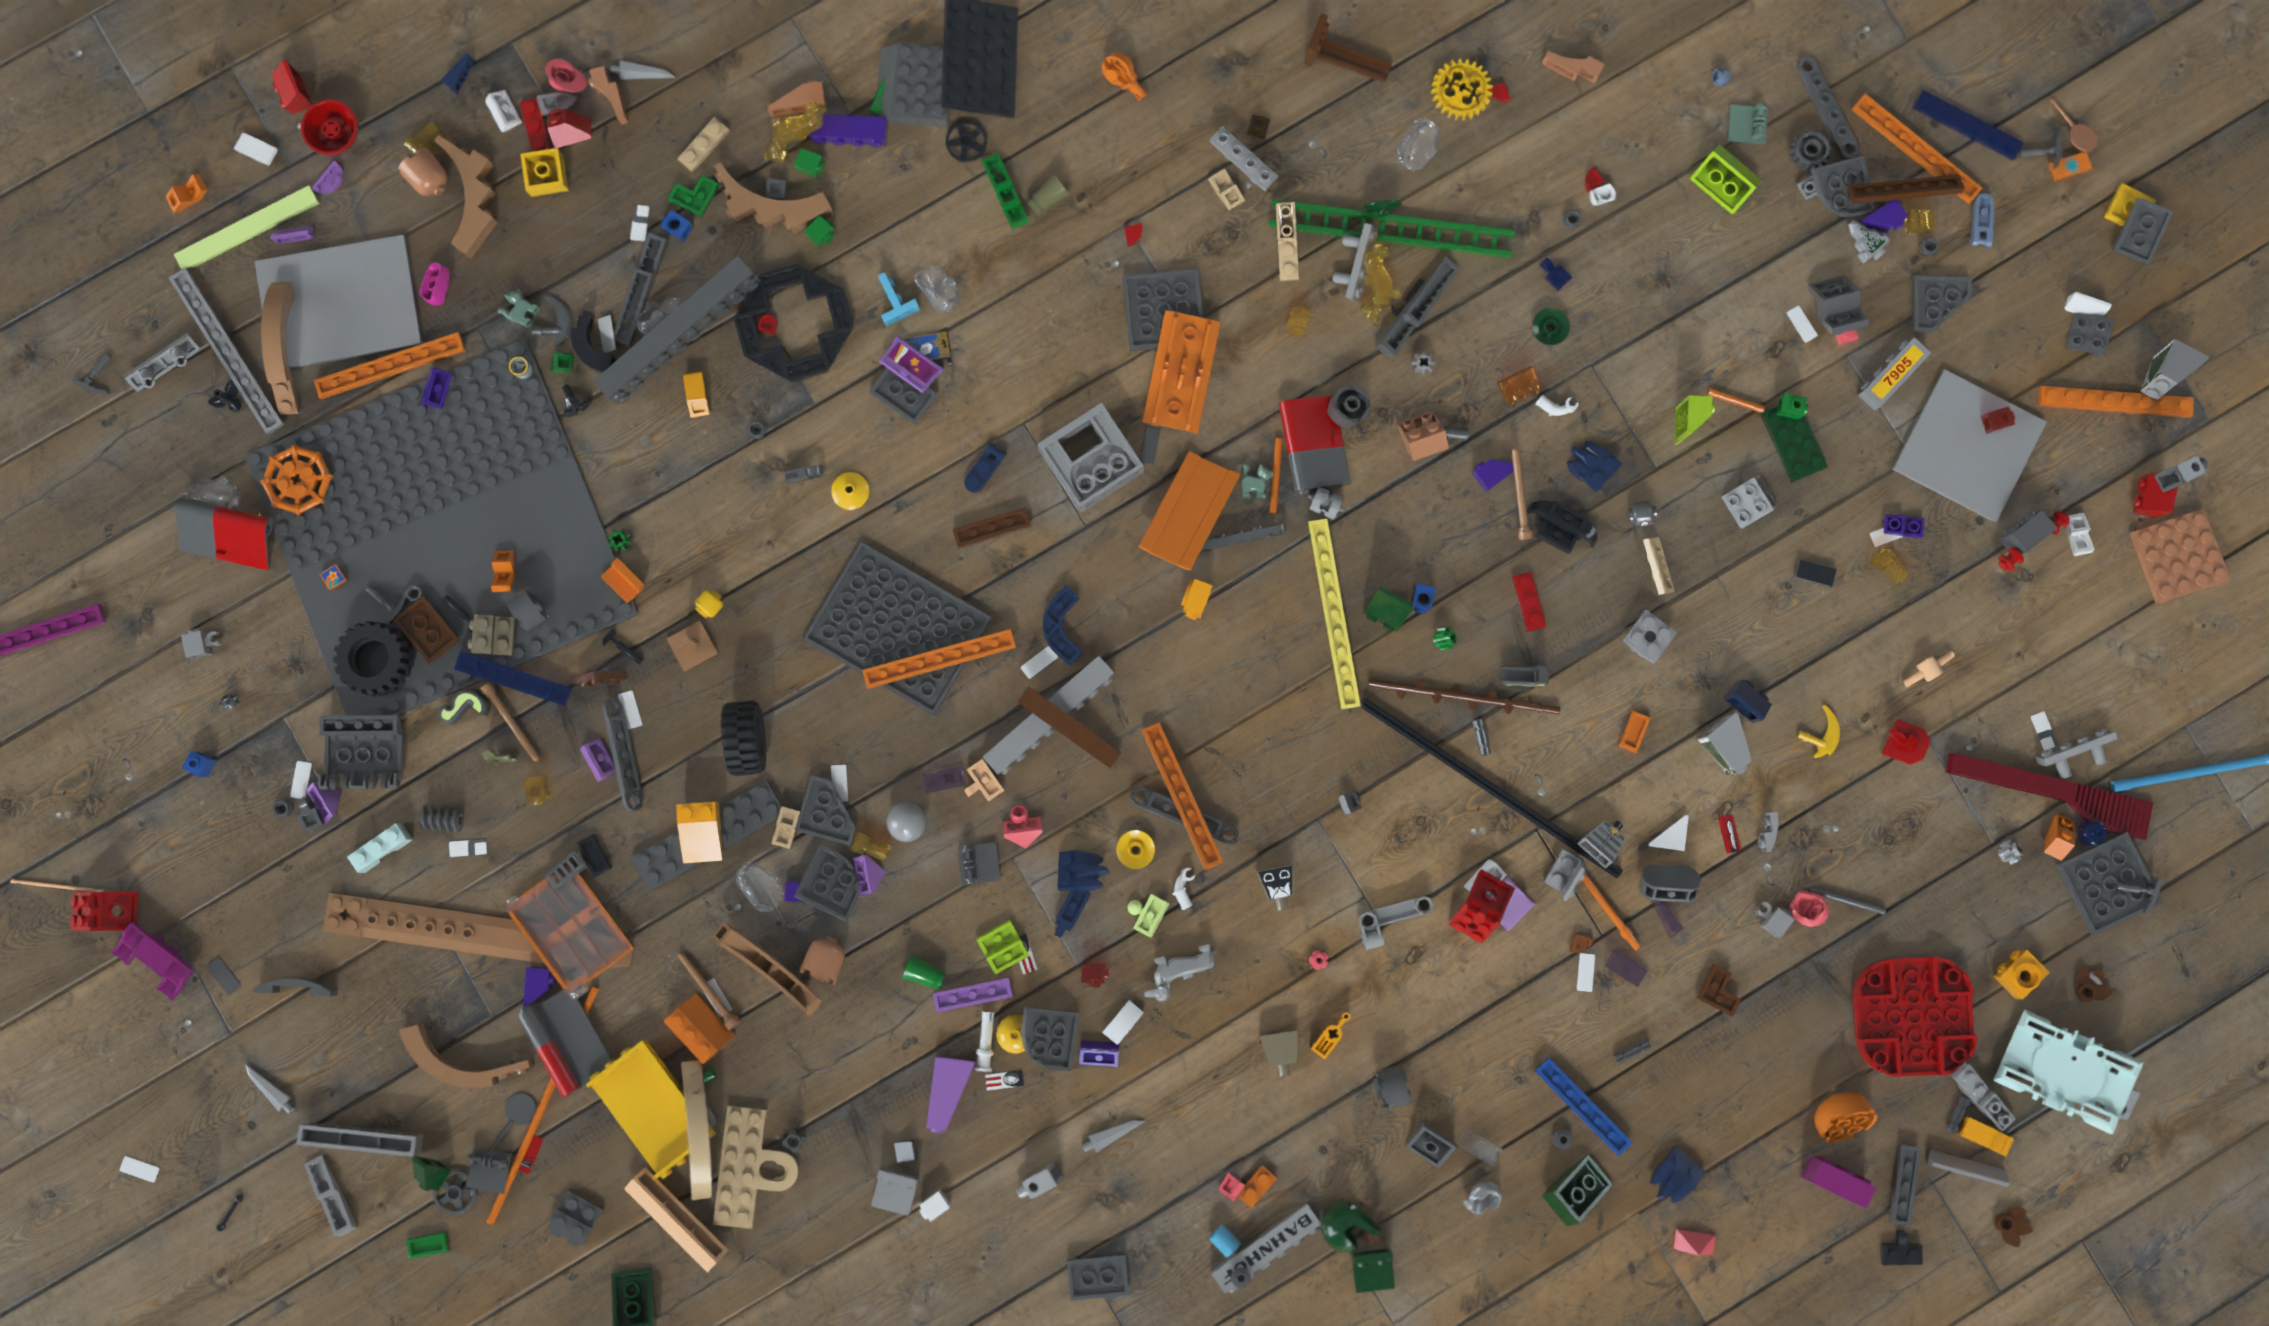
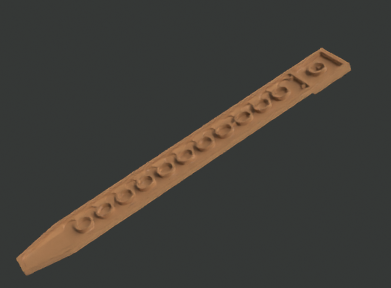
M329 893L323 932L544 963L513 919ZM345 909L350 914V917H347L346 920L342 917V912ZM528 921L541 940L556 930L553 925ZM581 930L568 938L589 969L602 960ZM586 930L606 957L620 947L614 938L598 931ZM562 942L550 951L560 966L584 969L565 942ZM634 949L609 968L631 966Z

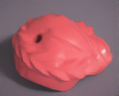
M1799 890L1795 895V899L1790 903L1788 911L1802 925L1813 927L1819 926L1826 921L1830 908L1825 898L1819 894Z

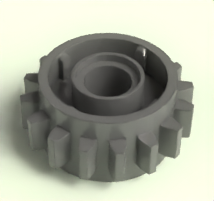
M1809 129L1806 133L1804 131L1800 132L1799 136L1796 135L1793 139L1794 142L1789 146L1792 148L1789 151V154L1792 155L1791 162L1794 161L1796 167H1801L1802 171L1809 169L1811 172L1814 168L1822 167V165L1828 162L1827 159L1831 157L1829 153L1832 149L1829 146L1830 140L1825 138V134H1820L1819 130L1812 132ZM1807 147L1811 148L1814 154L1809 153Z

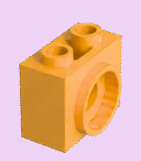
M1194 579V581L1190 580L1181 603L1184 606L1183 612L1186 613V617L1194 620L1197 617L1201 619L1213 585Z
M2017 949L2010 955L2011 959L2006 964L2003 963L1996 969L1997 973L1993 977L2015 999L2023 1000L2033 989L2038 987L2040 982L2050 972L2028 950ZM2022 971H2024L2025 973V979L2023 981L2020 979V973Z

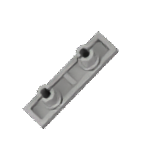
M1223 126L1210 138L1209 142L1226 159L1234 163L1251 179L1252 183L1257 184L1264 191L1277 180L1278 175Z
M1364 223L1361 237L1344 235L1343 245L1358 248L1351 274L1335 271L1333 275V282L1348 285L1345 298L1358 302V299L1362 296V283L1368 274V260L1370 261L1372 258V245L1378 235L1377 228L1372 224Z
M186 333L125 374L124 379L137 392L144 387L152 388L155 385L156 379L176 366H185L187 359L200 351L201 348Z
M2099 729L2095 731L2094 735L2081 736L2077 738L2076 742H2066L2059 745L2060 748L2042 751V755L2035 758L2039 765L2049 766L2055 763L2059 777L2063 779L2072 776L2067 762L2069 757L2091 750L2095 764H2104L2108 761L2102 746L2118 738L2114 731Z

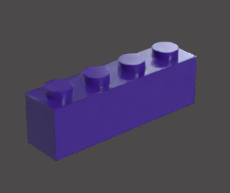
M811 114L809 136L812 142L816 144H825V142H831L834 145L849 143L853 146L867 144L878 148L882 145L887 146L888 122L884 117Z

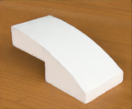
M243 132L234 147L236 151L270 166L278 151L275 147Z
M2085 513L2069 515L2070 525L2066 527L2073 556L2092 553L2095 549L2088 533L2091 529Z
M1129 1000L1102 1033L1118 1045L1144 1012Z

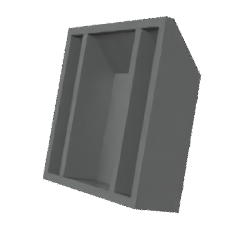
M897 43L881 48L877 93L884 77L885 86L882 115H875V117H884L888 123L949 128L951 109L941 107L943 47Z

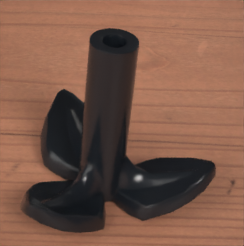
M233 380L226 384L224 388L225 393L217 389L214 391V396L208 400V403L216 408H223L228 403V408L232 412H238L241 409L240 400L232 398L238 394V388Z
M569 385L562 387L566 395V407L571 409L564 412L563 417L578 415V410L585 411L591 405V398L580 403Z

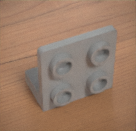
M1759 475L1722 496L1724 503L1741 529L1779 507Z
M1563 848L1544 879V883L1561 891L1562 899L1567 901L1568 897L1572 898L1575 894L1577 882L1582 881L1586 875L1584 859Z
M881 1167L878 1171V1181L871 1206L908 1216L919 1177Z

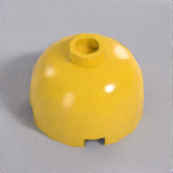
M1009 1015L997 1027V1041L1002 1049L1009 1053L1017 1054L1025 1051L1021 1039L1023 1015Z

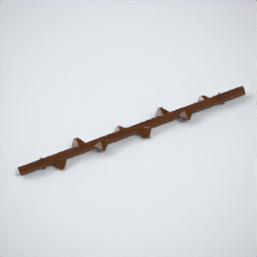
M1374 679L1369 681V687L1388 689V691L1396 690L1399 699H1403L1407 692L1430 695L1436 704L1442 698L1467 701L1471 710H1474L1478 703L1502 706L1506 714H1510L1514 708L1538 711V713L1560 714V707L1533 703L1529 695H1526L1522 701L1498 698L1495 689H1491L1487 696L1462 693L1456 684L1450 691L1428 688L1424 679H1420L1416 685Z

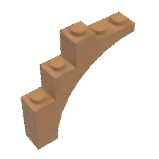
M438 135L434 141L455 162L461 174L465 194L463 218L451 244L466 256L472 258L498 223L493 218L494 214L486 209L495 193L491 189L493 186L486 182L484 178L494 165L489 161L490 157L484 152L478 153L473 150L470 153L463 147L459 149L454 146L456 143L446 136L444 139Z
M721 162L714 165L717 170L714 174L719 183H724L726 188L723 191L729 199L725 201L728 207L725 211L730 219H735L736 223L754 214L758 224H763L765 229L782 220L787 230L791 229L796 234L807 228L819 215L824 219L834 214L823 192L798 200L765 198L750 192L738 184L728 174Z
M725 921L712 936L720 946L740 958L769 980L806 1015L811 1016L818 1009L822 1000L815 994L805 979L789 970L781 960L766 952L755 940Z

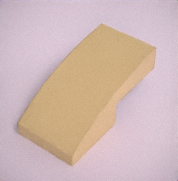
M1225 168L1208 178L1228 210L1245 201Z
M781 806L771 844L791 849L800 811Z

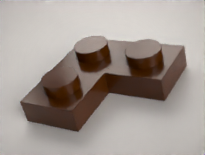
M593 671L573 676V684H581V687H592L593 685L603 684V681H608V685L620 684L621 680L627 679V671Z
M1712 964L1696 999L1732 1017L1741 1001L1740 998L1724 991L1732 972Z

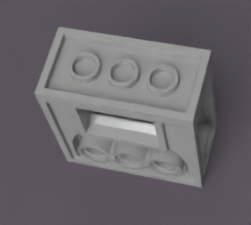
M1102 403L1037 444L1040 454L1080 514L1144 473L1143 464ZM1091 427L1101 443L1071 461L1061 445ZM1116 463L1123 465L1121 468L1114 467ZM1101 473L1107 475L1105 478L1098 477V475ZM1090 484L1091 487L1088 489L1082 488V485Z

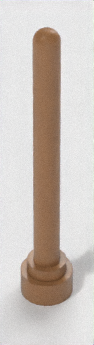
M1515 447L1511 452L1520 519L1517 535L1518 540L1533 538V530L1528 526L1519 449Z
M491 681L479 689L481 694L486 696L487 699L490 698L532 760L535 762L539 761L540 756L497 696V688Z
M679 952L678 958L724 1017L725 1027L728 1031L735 1028L741 1023L739 1017L727 1010L684 952Z

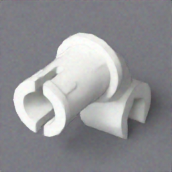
M1542 395L1535 405L1549 413V416H1560L1573 413L1578 407V402L1575 406H1569L1571 398H1568L1564 405L1558 406V403L1555 404Z
M1184 868L1181 871L1172 893L1176 896L1182 910L1193 905L1185 887L1186 882L1193 880L1195 875L1189 878L1186 877V872L1192 868Z

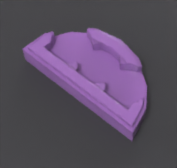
M334 160L311 189L321 194H328L337 190L343 182L344 172L342 166Z

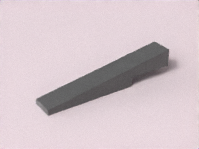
M648 233L638 266L634 268L614 330L616 342L631 346L670 240Z
M1447 256L1442 258L1375 344V347L1387 358L1396 356L1414 328L1422 323L1459 270Z

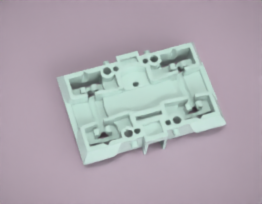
M2024 1009L1993 1081L2017 1092L2027 1091L2033 1094L2032 1099L2037 1101L2038 1097L2043 1099L2042 1104L2059 1112L2064 1111L2065 1108L2068 1110L2067 1115L2072 1117L2073 1113H2076L2086 1123L2113 1134L2144 1062L2118 1050L2108 1051L2102 1048L2103 1044L2101 1043L2095 1045L2093 1044L2095 1038L2089 1039L2078 1034L2079 1031L2077 1030L2070 1034L2065 1027H2062V1030L2051 1025L2050 1020ZM2028 1023L2042 1026L2045 1030L2052 1032L2053 1035L2051 1036L2029 1026ZM2036 1034L2041 1035L2038 1040L2034 1039ZM2057 1034L2061 1035V1040L2057 1038ZM2097 1051L2101 1053V1057L2097 1056ZM2109 1057L2113 1060L2117 1059L2120 1063L2125 1064L2131 1068L2130 1070H2128L2124 1067H2121L2115 1063L2106 1060L2105 1058ZM2111 1067L2117 1069L2114 1074L2111 1073ZM2021 1068L2025 1069L2023 1074L2020 1073ZM2009 1072L2032 1083L2028 1086L2005 1075ZM2035 1085L2039 1087L2038 1092L2034 1090ZM2097 1102L2102 1104L2100 1108L2096 1107ZM2075 1103L2079 1106L2078 1110L2074 1108ZM2084 1106L2109 1117L2108 1120L2105 1121L2083 1111Z

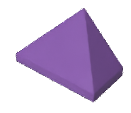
M315 781L306 791L315 807H318L320 815L326 823L335 815L342 791L331 788L320 790L318 782Z
M868 855L852 858L855 874L859 881V896L875 893L886 871Z

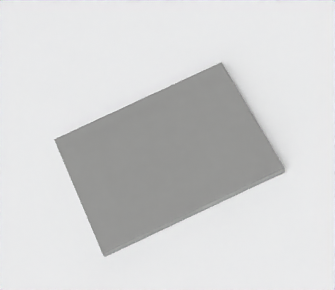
M405 235L255 261L262 310L265 295L271 282H291L295 300L289 310L286 331L287 355L290 369L404 349L422 344Z

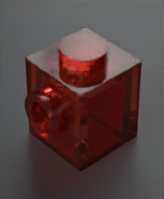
M2009 406L1980 416L1986 434L2015 425V415Z
M1082 963L1081 983H1089V987H1101V984H1105V980H1109V968H1106V964Z

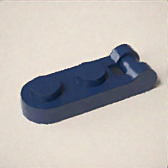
M991 442L964 480L966 489L971 493L980 492L1004 460L1007 453L997 449L996 445ZM991 454L996 457L994 462L989 459Z

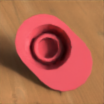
M553 59L546 64L545 71L549 77V82L556 90L580 92L586 88V77L569 62L562 59Z

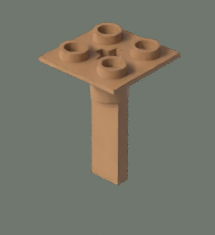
M701 621L667 638L684 672L718 654Z

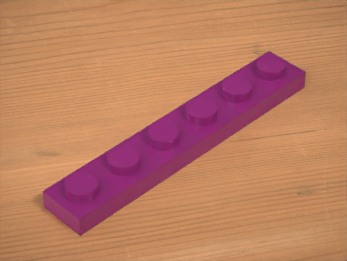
M96 604L0 635V657L104 624L106 620L102 606Z

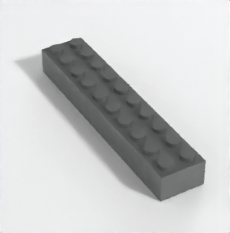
M737 255L593 382L608 399L617 404L626 402L634 390L638 391L641 389L648 378L651 379L656 376L662 366L668 365L673 360L672 357L677 353H682L687 348L686 345L697 340L704 329L712 327L719 316L726 315L734 303L741 302L744 295L748 291H753L761 280Z

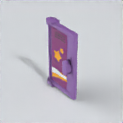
M899 335L893 340V344L879 360L881 364L922 393L926 391L935 378L939 377L944 370L942 366L937 365L902 340Z

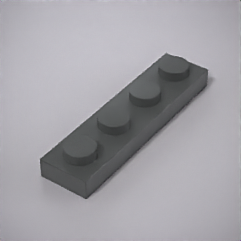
M1899 1144L1889 1223L1911 1227L1921 1155L1920 1147Z

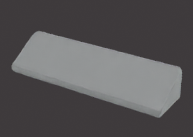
M1932 1149L1928 1151L1926 1159L1928 1165L2006 1187L2010 1184L2004 1169Z

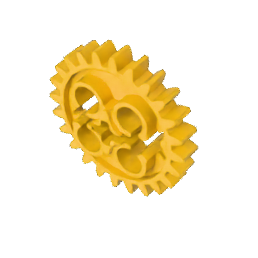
M1461 59L1458 60L1457 64L1451 60L1450 66L1445 63L1444 70L1439 68V75L1434 76L1435 81L1431 85L1434 89H1432L1431 94L1435 96L1432 101H1438L1436 108L1442 107V114L1447 111L1448 118L1454 114L1455 120H1457L1458 116H1461L1464 121L1466 115L1472 119L1473 113L1478 116L1480 110H1485V104L1488 105L1490 102L1488 98H1491L1492 93L1488 90H1491L1493 85L1488 83H1490L1491 78H1485L1488 72H1481L1482 65L1476 68L1475 61L1472 65H1469V59L1466 60L1465 64H1462ZM1453 75H1459L1462 79L1455 80L1450 90L1454 96H1447L1445 92L1448 90L1449 85H1443L1445 78L1447 77L1448 83H1451ZM1470 83H1476L1478 85V88H1476L1474 94L1476 96L1479 95V93L1481 94V96L1478 97V103L1476 101V97L1473 96L1470 101L1471 104H1464L1462 100L1469 99L1473 88L1470 86Z

